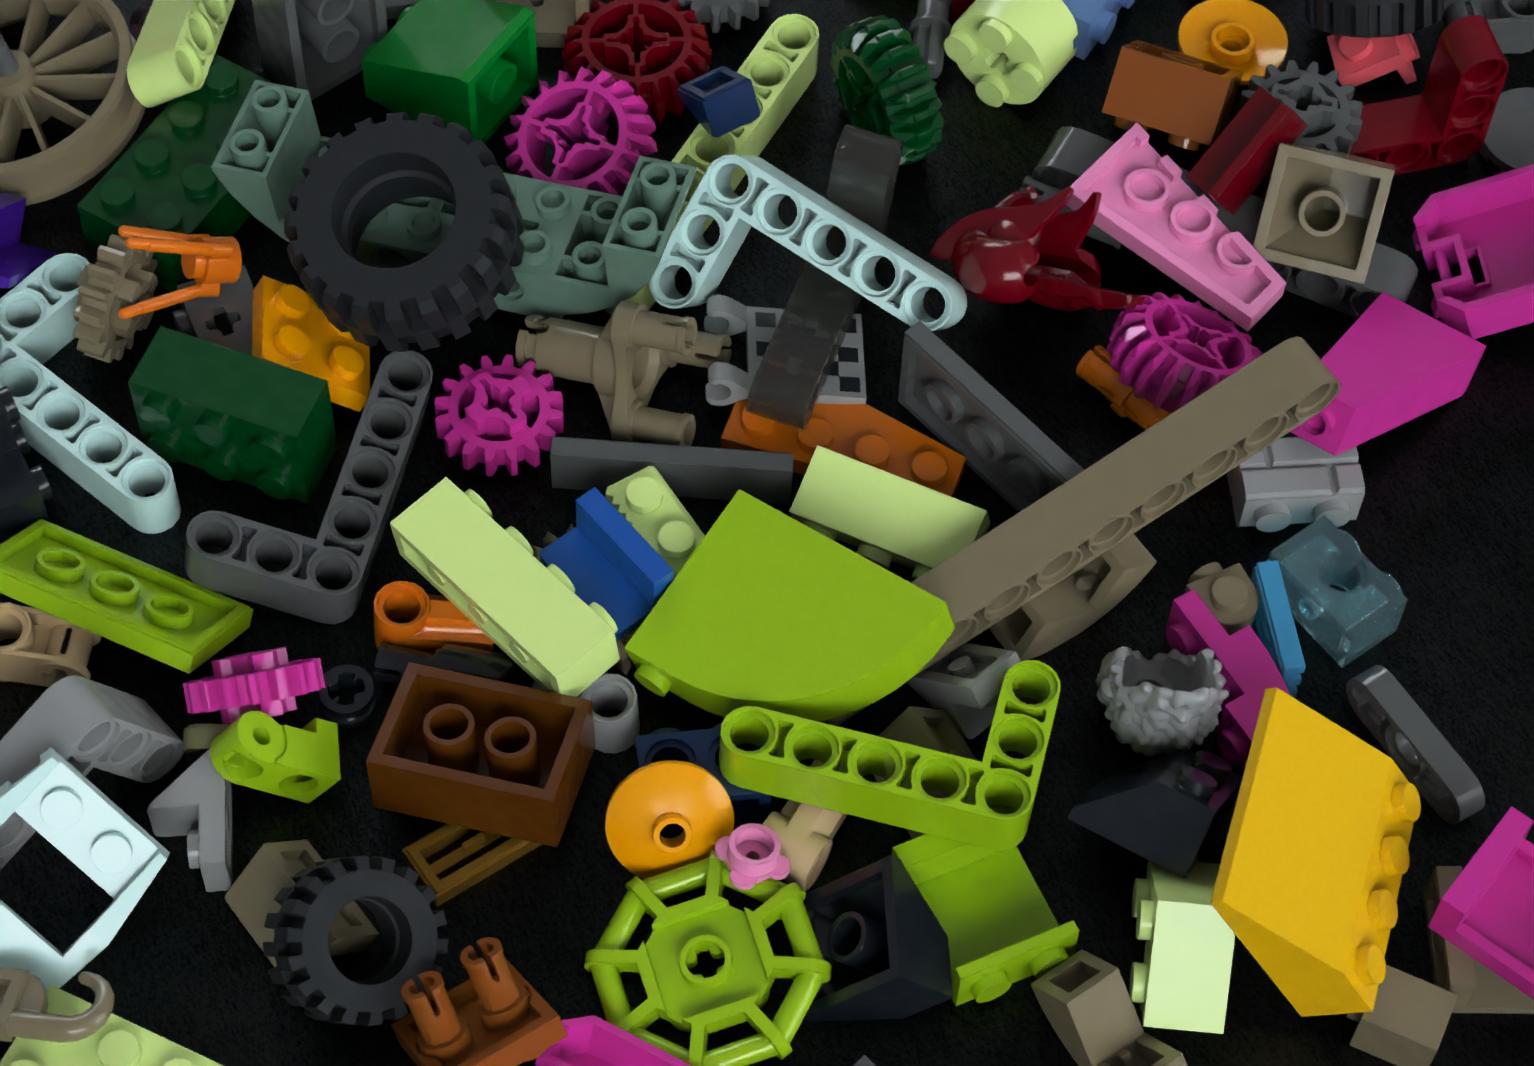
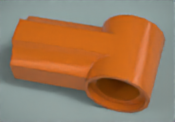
M408 581L391 582L383 586L376 594L374 599V638L378 649L380 644L385 641L390 644L422 651H436L438 647L442 648L445 643L494 651V642L445 596L427 595L423 588ZM396 619L411 620L408 623L393 622Z

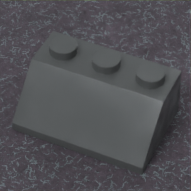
M251 0L262 67L279 85L309 90L311 101L362 72L361 60L367 48L375 41L380 42L388 33L385 0Z

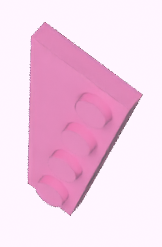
M1136 122L1070 186L1074 189V193L1066 205L1073 210H1077L1085 204L1093 192H1100L1102 195L1099 210L1093 222L1094 225L1248 332L1283 296L1286 282L1239 231L1231 232L1217 217L1218 208L1205 194L1199 197L1182 180V170L1168 155L1161 157L1148 143L1150 135Z

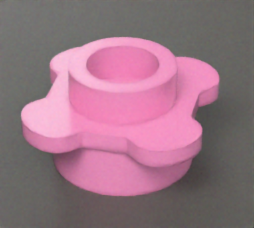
M757 823L741 825L731 833L730 837L720 838L715 845V856L725 861L730 870L729 881L738 889L749 890L755 884L769 878L782 880L790 872V860L780 855L781 842L778 835L765 825Z

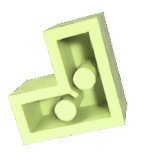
M1148 860L1146 879L1135 878L1132 896V917H1137L1136 939L1146 940L1144 962L1132 963L1129 996L1132 1002L1139 1003L1143 1027L1217 1034L1224 1033L1235 933L1210 903L1220 864L1198 862L1184 879Z

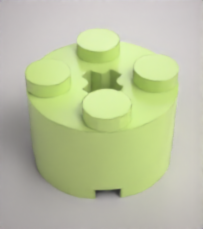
M975 0L954 23L950 35L945 39L944 49L946 54L957 63L963 74L975 85L976 94L984 103L992 107H1000L1003 103L1022 105L1037 99L1073 58L1077 48L1073 49V40L1078 36V30L1072 13L1062 0Z

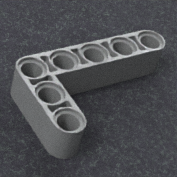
M71 675L52 684L0 740V786L7 781L13 785L40 764V755L50 747L84 777L94 767L142 783H151L168 774L178 764L184 754L182 752L183 741L144 699L78 675ZM15 811L0 826V870L36 832Z

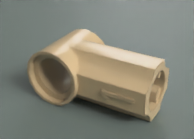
M814 760L810 767L821 766L823 763ZM792 800L787 801L781 812L773 811L762 825L771 828L778 835L781 842L780 855L790 860V872L782 880L788 883L796 882L803 891H808L820 875L829 857L833 844L832 839L848 814Z

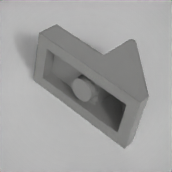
M965 643L908 680L907 683L933 709L946 710L959 733L970 740L974 739L992 724L1004 676L1010 667L1021 662L1016 651Z
M209 749L150 803L147 813L156 837L187 836L190 869L200 868L206 892L228 891L233 885L232 782L225 780L216 771L211 762Z

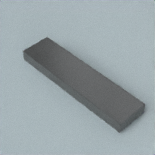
M552 437L550 453L552 488L591 490L596 487L599 491L606 492L607 487L648 466H655L676 497L731 500L740 489L764 503L791 505L794 454Z

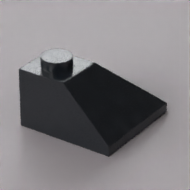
M893 855L887 856L806 893V898L803 901L823 959L829 962L832 967L830 981L821 985L804 1020L822 1022L904 1019L953 998L948 936L899 858Z

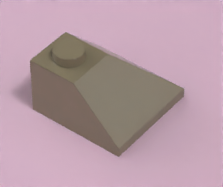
M1280 142L1253 247L1267 261L1365 284L1395 172V165L1342 152Z

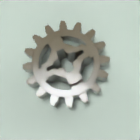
M114 234L110 235L107 246L100 245L98 247L96 264L89 263L82 270L77 282L79 287L77 306L73 312L74 320L78 322L73 331V337L79 338L77 350L84 352L86 356L107 363H112L113 359L120 361L123 357L124 348L131 350L134 344V333L136 330L142 331V329H147L154 314L153 311L128 319H121L118 316L119 309L153 298L158 284V278L153 273L158 265V260L152 259L154 252L129 249L125 245L127 237Z

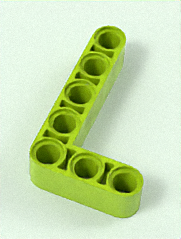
M1036 660L1021 661L1008 669L1003 679L982 762L769 709L743 706L727 714L721 724L719 768L722 776L729 783L743 789L989 850L1005 851L1021 843L1027 833L1054 723L1061 682L1057 673L1049 665ZM1019 698H1031L1036 700L1038 704H1026L1020 701ZM747 743L754 744L760 747V749L744 751L737 748V746ZM1017 751L1024 754L1026 758H1012L1004 752ZM815 759L822 762L823 765L808 767L799 761ZM876 774L884 777L887 781L880 783L870 782L862 776ZM941 790L950 797L934 798L928 795L926 791ZM1002 805L1010 808L1014 813L999 814L992 811L989 807Z

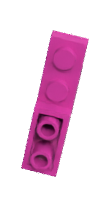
M1193 589L1173 600L1165 630L1166 638L1172 650L1176 649L1185 656L1188 654L1196 655L1201 650L1208 648L1215 652L1213 659L1221 662L1222 669L1220 674L1227 681L1222 690H1227L1229 695L1221 704L1223 711L1215 734L1216 741L1225 760L1234 767L1239 766L1244 773L1265 689L1277 687L1287 694L1289 692L1273 659L1252 627L1249 625L1229 636Z

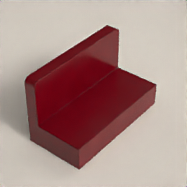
M1259 87L1186 177L1234 215L1274 167L1279 143L1293 144L1308 125L1290 107L1279 102L1262 87Z

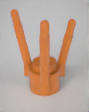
M122 225L118 228L119 235L127 237L125 245L129 249L181 254V266L185 277L196 281L195 285L119 309L118 316L121 319L147 314L198 297H218L220 294V284H233L240 277L242 269L241 249L238 241L233 236L211 237L209 234H184Z

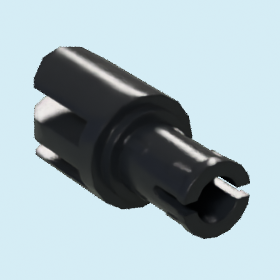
M383 641L379 646L374 666L380 668L374 671V680L378 682L384 681L399 684L408 662L514 684V675L512 673L515 671L516 663L507 654L445 643L442 648L438 647L434 653Z

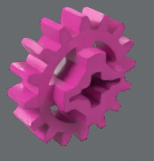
M506 354L502 365L493 366L491 359L487 355L481 356V369L474 371L466 364L459 366L460 382L445 378L443 381L444 396L435 397L434 402L436 434L438 439H444L445 452L448 457L462 453L463 468L468 471L478 462L485 464L486 476L493 477L498 465H506L507 470L512 476L518 475V462L526 460L534 467L539 466V449L551 452L552 437L556 438V434L564 432L562 392L554 391L553 376L550 373L536 378V363L531 360L519 369L514 367L512 355ZM465 410V418L460 420L461 414ZM538 411V418L534 425L530 428L528 425L534 422V413Z
M286 647L243 653L211 661L214 675L183 683L188 713H207L220 710L223 724H232L249 711H261L273 717L288 711L297 710L295 696L326 688L320 658L288 661Z

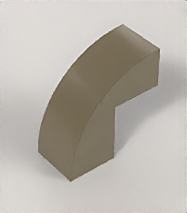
M1132 534L989 627V630L1005 650L1016 651L1021 661L1040 656L1075 637L1108 613L1141 582L1157 561L1135 534Z
M1081 949L1031 983V987L1047 1019L1078 1066H1187L1183 1053L1144 1032L1119 969L1108 962Z

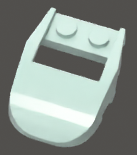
M50 747L40 755V764L13 785L7 781L0 786V826L15 811L113 897V902L62 954L0 900V967L29 970L30 974L41 980L45 990L48 989L50 984L57 988L62 987L109 945L170 854L166 848Z

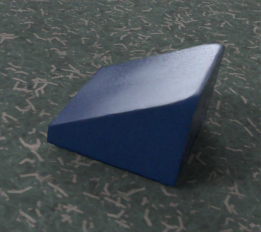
M725 66L718 67L677 89L680 99L703 128L713 137H720L760 116V109L751 79Z

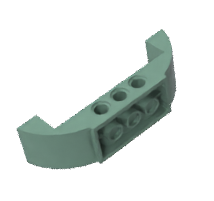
M255 80L211 166L212 171L243 207L288 242L289 240L284 234V216L288 211H294L288 202L292 186L296 181L304 183L306 176L302 168L313 154L320 158L328 150L325 142L331 139L320 134L309 90ZM639 156L623 196L504 173L522 215L524 232L521 234L520 239L524 245L522 263L518 267L510 266L516 281L509 294L504 296L498 293L494 298L498 309L523 315H542L546 319L549 317L563 319L564 315L587 314L614 307L621 301L635 296L651 280L660 263L697 171L696 166ZM432 197L408 198L386 207L365 228L358 244L356 260L371 267L398 268L423 259L433 252L445 239L452 226L456 207L444 200Z

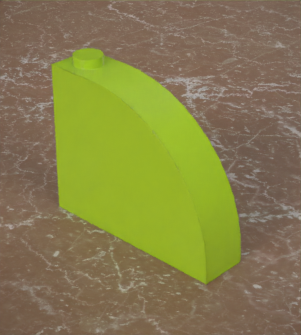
M739 489L624 648L637 669L634 677L643 686L659 696L664 697L670 691L687 702L722 717H726L727 714L736 708L754 706L820 722L855 712L897 690L915 676L936 655L954 631L955 626L945 601Z

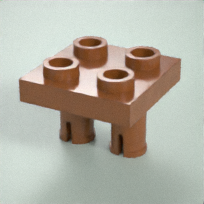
M486 937L476 941L482 954L480 958L477 957L471 945L461 952L460 960L463 967L466 968L470 979L450 991H446L443 978L436 971H426L417 975L425 994L422 991H418L412 979L408 980L401 988V995L404 1002L408 1004L411 1013L391 1024L399 1044L417 1066H518L523 1062L536 1059L548 1047L568 1035L560 1016L505 958L500 940L494 937Z

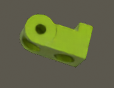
M249 711L219 733L210 745L211 762L216 771L225 780L300 802L311 803L341 780L338 726L335 722L315 718L300 729L285 724L279 725L270 715L261 711Z

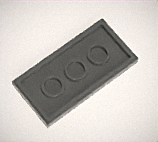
M921 321L904 332L898 402L948 448L965 456V464L1018 513L1084 471L1078 463Z

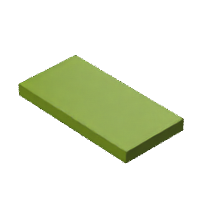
M39 519L0 544L1 594L188 674L250 628L253 609L250 606L203 588L191 581L44 519Z

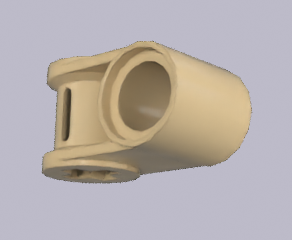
M10 602L0 603V641L17 639V641L10 645L0 646V681H12L49 688L60 679L71 675L90 679L91 674L87 669L92 647L100 643L102 636L33 607L20 606Z

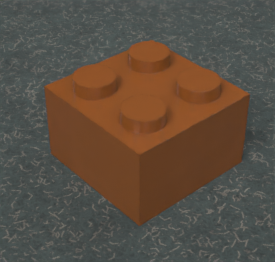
M1136 40L1121 47L1102 112L1116 116L1113 125L1128 131L1138 122L1145 131L1154 128L1169 133L1167 142L1193 151H1200L1201 146H1211L1226 128L1243 72Z

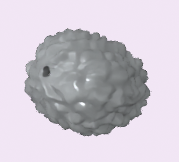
M1124 646L1107 653L1102 660L1100 672L1097 675L1096 684L1099 689L1096 695L1099 701L1106 706L1104 714L1111 721L1110 728L1116 733L1118 742L1121 744L1129 743L1134 752H1141L1145 757H1152L1162 753L1173 754L1179 750H1190L1193 744H1203L1204 738L1207 737L1209 732L1214 731L1216 725H1218L1217 715L1222 710L1221 704L1229 695L1227 690H1222L1227 681L1220 674L1222 669L1221 662L1213 659L1215 652L1206 648L1196 655L1188 654L1185 656L1178 650L1173 649L1169 654L1158 653L1151 660L1143 657L1139 650L1132 651L1131 648Z

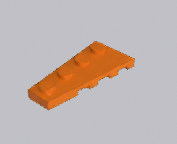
M745 399L735 403L721 436V448L794 454L793 472L805 475L815 449L819 445L953 498L963 475L966 461L965 456L868 404H822Z

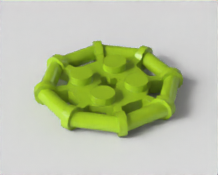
M711 851L708 858L642 880L635 876L625 884L627 892L595 949L586 952L584 968L592 973L607 1022L692 1066H749L775 1056L783 1060L793 1051L790 1043L821 985L830 981L832 966L823 959L803 902L806 898V893L796 882L787 885L769 878L755 884L749 890L738 889L730 883V870L725 861L715 856V851ZM706 886L704 896L668 908L661 902L662 900ZM727 886L761 901L763 904L755 911L745 907L744 911L730 906L729 901L722 898V892L724 887ZM644 913L650 915L654 919L652 924L653 932L646 945L643 941L638 950H624ZM777 920L783 921L795 957L774 956L765 930ZM705 951H709L713 959H725L724 965L717 968V974L708 978H704L702 974L693 975L689 971V969L698 965L697 955ZM622 972H640L648 997L632 1012L620 977ZM776 978L793 979L794 981L771 1022L760 1008L768 1001L773 982ZM659 1017L669 1021L678 1030L691 1032L690 1048L688 1050L647 1031L646 1028ZM746 1021L758 1033L707 1051L708 1034Z

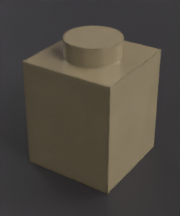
M1386 965L1385 978L1378 986L1373 1012L1349 1013L1346 1018L1358 1022L1349 1045L1396 1066H1430L1438 1051L1458 995Z

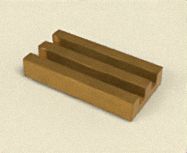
M446 823L402 849V855L406 864L419 874L418 881L420 884L430 885L437 896L433 902L438 907L542 844L511 838L439 880L440 877L508 838L507 836L489 832H480L463 842L460 848L429 865L425 860L426 858L475 830Z

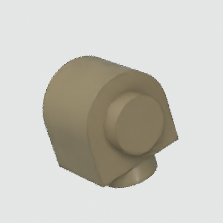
M1212 562L1200 567L1190 576L1189 584L1186 585L1184 594L1194 589L1229 636L1249 625L1253 626L1259 606V594L1240 563L1223 569L1218 562Z

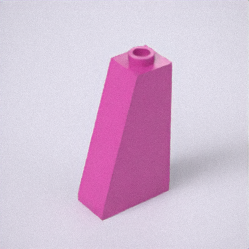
M1382 292L1321 359L1341 384L1336 398L1321 412L1290 432L1337 456L1461 397L1465 393L1487 346Z

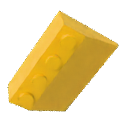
M1276 687L1265 689L1210 903L1301 1017L1373 1012L1378 986L1383 982L1386 974L1385 954L1390 930L1397 923V898L1402 875L1407 872L1409 867L1408 847L1414 821H1417L1420 816V796L1416 787L1409 783L1391 757Z

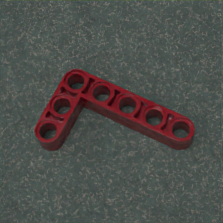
M1468 15L1450 23L1442 31L1422 94L1363 105L1360 119L1363 120L1357 142L1352 144L1350 155L1395 165L1394 175L1459 163L1472 157L1480 150L1485 141L1509 67L1484 17ZM1273 168L1253 191L1252 195L1262 199L1266 198Z

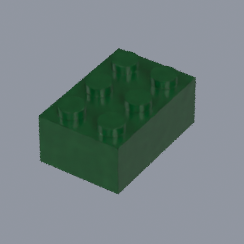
M160 326L128 381L143 444L166 462L176 463L180 461L204 469L216 479L222 481L234 479L258 487L262 492L276 499L284 500L291 498L309 504L338 449L328 380Z

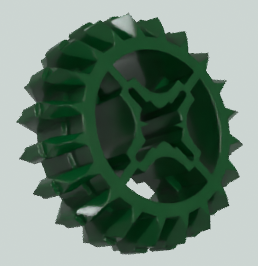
M880 15L875 18L867 17L848 25L847 29L836 33V40L832 43L831 48L833 57L831 58L830 65L835 72L833 83L836 85L840 96L838 101L842 103L845 110V119H849L853 131L859 136L863 145L870 149L873 159H881L883 164L888 168L912 164L924 159L927 154L935 151L937 143L942 141L941 128L943 127L944 119L939 112L942 102L937 97L935 90L937 83L931 78L929 64L924 62L920 46L913 44L910 32L905 28L901 29L900 24L894 18L888 19L885 15Z

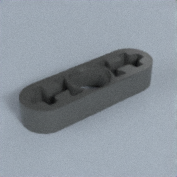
M1374 665L1348 680L1346 692L1356 715L1441 819L1451 825H1456L1484 808L1485 795L1475 774L1390 671L1381 665Z

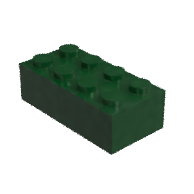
M215 54L201 89L173 99L77 205L87 248L97 253L100 245L107 246L110 235L119 236L118 228L122 225L184 234H209L211 237L234 236L252 214L230 194L212 171L211 166L254 81L272 82ZM153 253L152 259L158 260V265L153 272L158 278V286L172 292L177 290V285L194 280L185 277L181 266V254Z

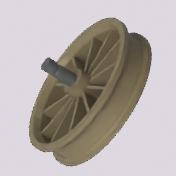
M0 0V29L26 20L19 50H10L0 32V194L8 192L27 198L26 205H31L68 193L105 169L122 152L136 132L146 108L135 98L127 80V64L135 47L136 40L131 35L124 17L112 0ZM49 17H67L43 43ZM96 25L107 32L78 46ZM118 59L116 73L86 74ZM104 99L92 116L61 101ZM51 116L77 129L52 147L49 146L40 125ZM32 128L42 152L14 161L21 129Z

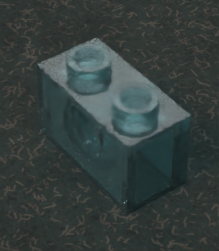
M1325 515L1270 551L1267 561L1278 560L1293 618L1342 668L1397 630L1408 601L1403 595L1399 584L1391 575L1381 572L1361 552L1356 540L1348 532L1339 530ZM1329 585L1342 587L1346 591L1336 590Z

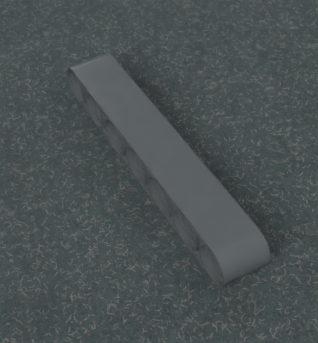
M1072 126L1061 127L1056 130L1032 173V179L1061 190L1069 188L1116 142ZM1179 167L1182 170V180L1198 197L1205 194L1218 208L1217 217L1231 232L1239 231L1253 246L1265 199L1251 194L1238 211L1232 215L1186 177L1190 172L1189 170ZM1377 242L1375 243L1365 284L1267 261L1286 282V291L1357 319L1382 292L1405 303L1418 276V268L1412 259L1398 250Z

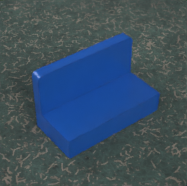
M594 487L575 500L576 527L540 551V562L545 567L550 564L559 567L570 579L575 588V594L588 606L592 602H596L609 613L618 628V631L615 633L616 641H618L643 623L673 581L674 570L599 490Z

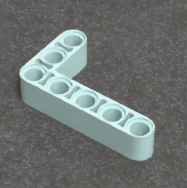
M723 155L712 162L674 228L660 263L649 281V289L653 298L660 305L669 309L699 306L707 302L708 298L713 296L751 227H754L911 327L921 321L931 331L949 328L956 325L963 318L967 308L966 293L955 279L767 161L754 155ZM739 165L746 171L749 183L747 190L742 196H738L733 191L730 183L731 174ZM785 196H789L797 207L796 219L790 227L785 226L778 216L780 201ZM710 216L717 221L720 227L718 242L713 247L705 241L702 232L704 222ZM834 226L842 230L846 238L845 250L838 258L834 257L826 246L827 234ZM881 257L888 258L895 268V279L889 288L882 287L875 278L874 269ZM681 266L689 272L692 279L690 292L686 296L680 294L675 286L676 272ZM931 287L937 289L945 300L944 312L937 320L931 318L923 306L925 293Z
M63 253L55 255L0 298V388L8 387L21 417L18 423L23 430L28 444L134 529L148 534L165 532L174 526L181 513L172 468L159 455L43 366L45 362L75 338L73 337V331L78 322L74 320L73 312L77 306L79 294L77 282L82 270L89 264L86 258L78 254ZM107 460H113V461H111V462L102 463V462L107 461ZM157 493L153 496L143 497L146 494Z

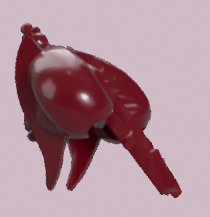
M1032 186L1026 187L1024 192L1016 191L1011 193L994 208L984 209L960 219L941 237L937 238L930 252V256L935 259L951 261V268L955 278L970 295L992 303L1015 304L1028 299L1038 305L1051 309L1072 312L1084 309L1087 306H1094L1096 310L1135 308L1137 305H1142L1145 296L1100 287L1101 269L1098 261L1093 254L1080 248L1099 210L1102 195L1100 192H1093L1079 209L1059 213L1074 193L1072 187L1065 188L1053 197L1037 204L1033 202V200H1038V193H1036L1035 188Z

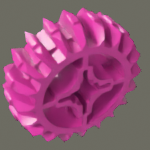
M582 66L575 80L567 72L561 70L558 73L557 85L553 87L546 81L539 80V91L541 94L535 100L529 96H522V104L527 108L525 114L510 115L511 124L518 131L504 136L505 145L512 151L505 160L507 167L513 173H516L515 175L619 196L626 189L639 156H647L658 152L657 143L649 136L656 131V125L654 120L649 115H646L648 105L639 95H634V89L627 81L621 79L616 82V79L610 72L602 69L595 77L590 69H585ZM610 112L616 114L619 124L616 146L612 145L606 138L609 129L606 120ZM546 143H550L555 149L552 163L556 167L551 177L547 176L544 167Z
M1155 292L1151 297L1140 295L1145 296L1142 305L1121 311L1113 325V331L1109 336L1110 342L1106 349L1111 356L1109 365L1114 371L1120 373L1119 381L1124 385L1132 386L1135 389L1134 396L1136 398H1145L1151 402L1154 410L1161 408L1170 414L1263 354L1257 347L1251 345L1252 337L1249 334L1239 332L1236 329L1237 324L1221 317L1217 310L1211 311L1203 307L1199 300L1192 303L1185 301L1180 294H1174L1169 298L1160 292Z

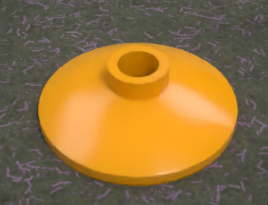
M1207 0L1193 7L1182 19L1178 32V47L1180 53L1242 71L1243 76L1240 85H1249L1252 75L1264 78L1268 65L1272 64L1278 69L1281 67L1287 53L1288 38L1280 20L1270 10L1250 0Z
M679 760L654 762L629 774L614 790L605 813V832L611 851L627 870L644 879L708 858L710 852L715 851L717 841L725 836L730 837L734 830L732 802L722 783L706 769L696 764ZM668 824H678L683 827V832L677 837L664 838L660 835L663 827Z

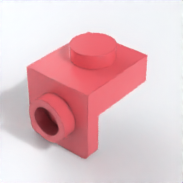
M1412 33L1379 38L1346 37L1335 34L1327 37L1335 71L1339 73L1338 81L1342 86L1352 84L1356 87L1395 70L1398 71L1406 85L1417 81L1412 61L1420 58Z

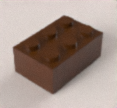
M408 662L366 760L374 808L558 848L596 747L592 700Z

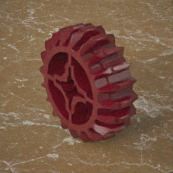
M593 0L590 12H584L577 23L576 20L574 21V26L567 28L564 50H562V67L565 68V72L573 80H575L581 66L585 69H590L595 77L602 69L610 72L616 79V82L622 79L631 85L634 89V95L641 96L648 105L646 115L655 119L660 125L667 111L681 117L685 104L680 99L677 89L681 85L708 73L712 60V50L709 48L705 25L698 24L694 10L682 11L678 0H671L667 3H663L662 0H609L608 4ZM634 53H639V63H635ZM610 112V113H611V117L613 118V120H614V122H615V125H617V124H618V119H617L616 114L613 113V112Z

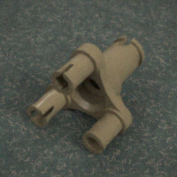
M624 300L618 304L604 327L554 317L546 319L542 315L530 314L524 321L527 328L535 329L536 335L528 333V330L520 329L516 341V361L520 369L531 360L536 363V371L539 374L545 375L550 373L553 377L594 384L599 394L613 441L691 446L696 430L694 415L648 407L652 393L667 368H673L678 363L709 368L714 362L729 363L731 350L721 348L722 346L729 347L732 344L731 338L727 334L719 335L697 331V322L693 317H679L651 312L645 304Z

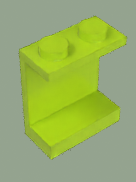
M1002 805L991 808L992 811L999 814L1014 813L1010 808ZM924 834L892 848V855L901 860L948 936L953 988L952 1000L955 1006L973 999L978 1003L994 1000L1007 992L1012 983L1032 975L1039 979L1074 955L1080 932L1076 923L1073 920L1063 925H1058L1017 846L1005 851L989 850Z

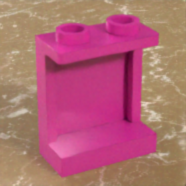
M1511 806L1441 898L1428 928L1534 999V844L1525 839L1534 821Z

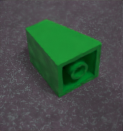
M419 0L413 7L409 6L404 9L396 25L380 42H373L364 53L361 60V68L366 97L394 113L406 112L410 120L417 121L418 114L427 113L440 116L445 128L448 123L456 122L470 130L474 140L483 141L485 144L522 103V96H528L538 86L535 11L526 6L490 0Z

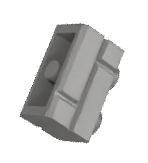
M1300 437L1280 438L1233 468L1226 474L1230 495L1233 497L1232 505L1236 526H1256L1258 530L1263 532H1276L1288 527L1290 524L1315 522L1320 528L1331 529L1340 527L1349 522V520H1356L1365 496V483L1361 465L1358 464L1357 447L1334 456Z

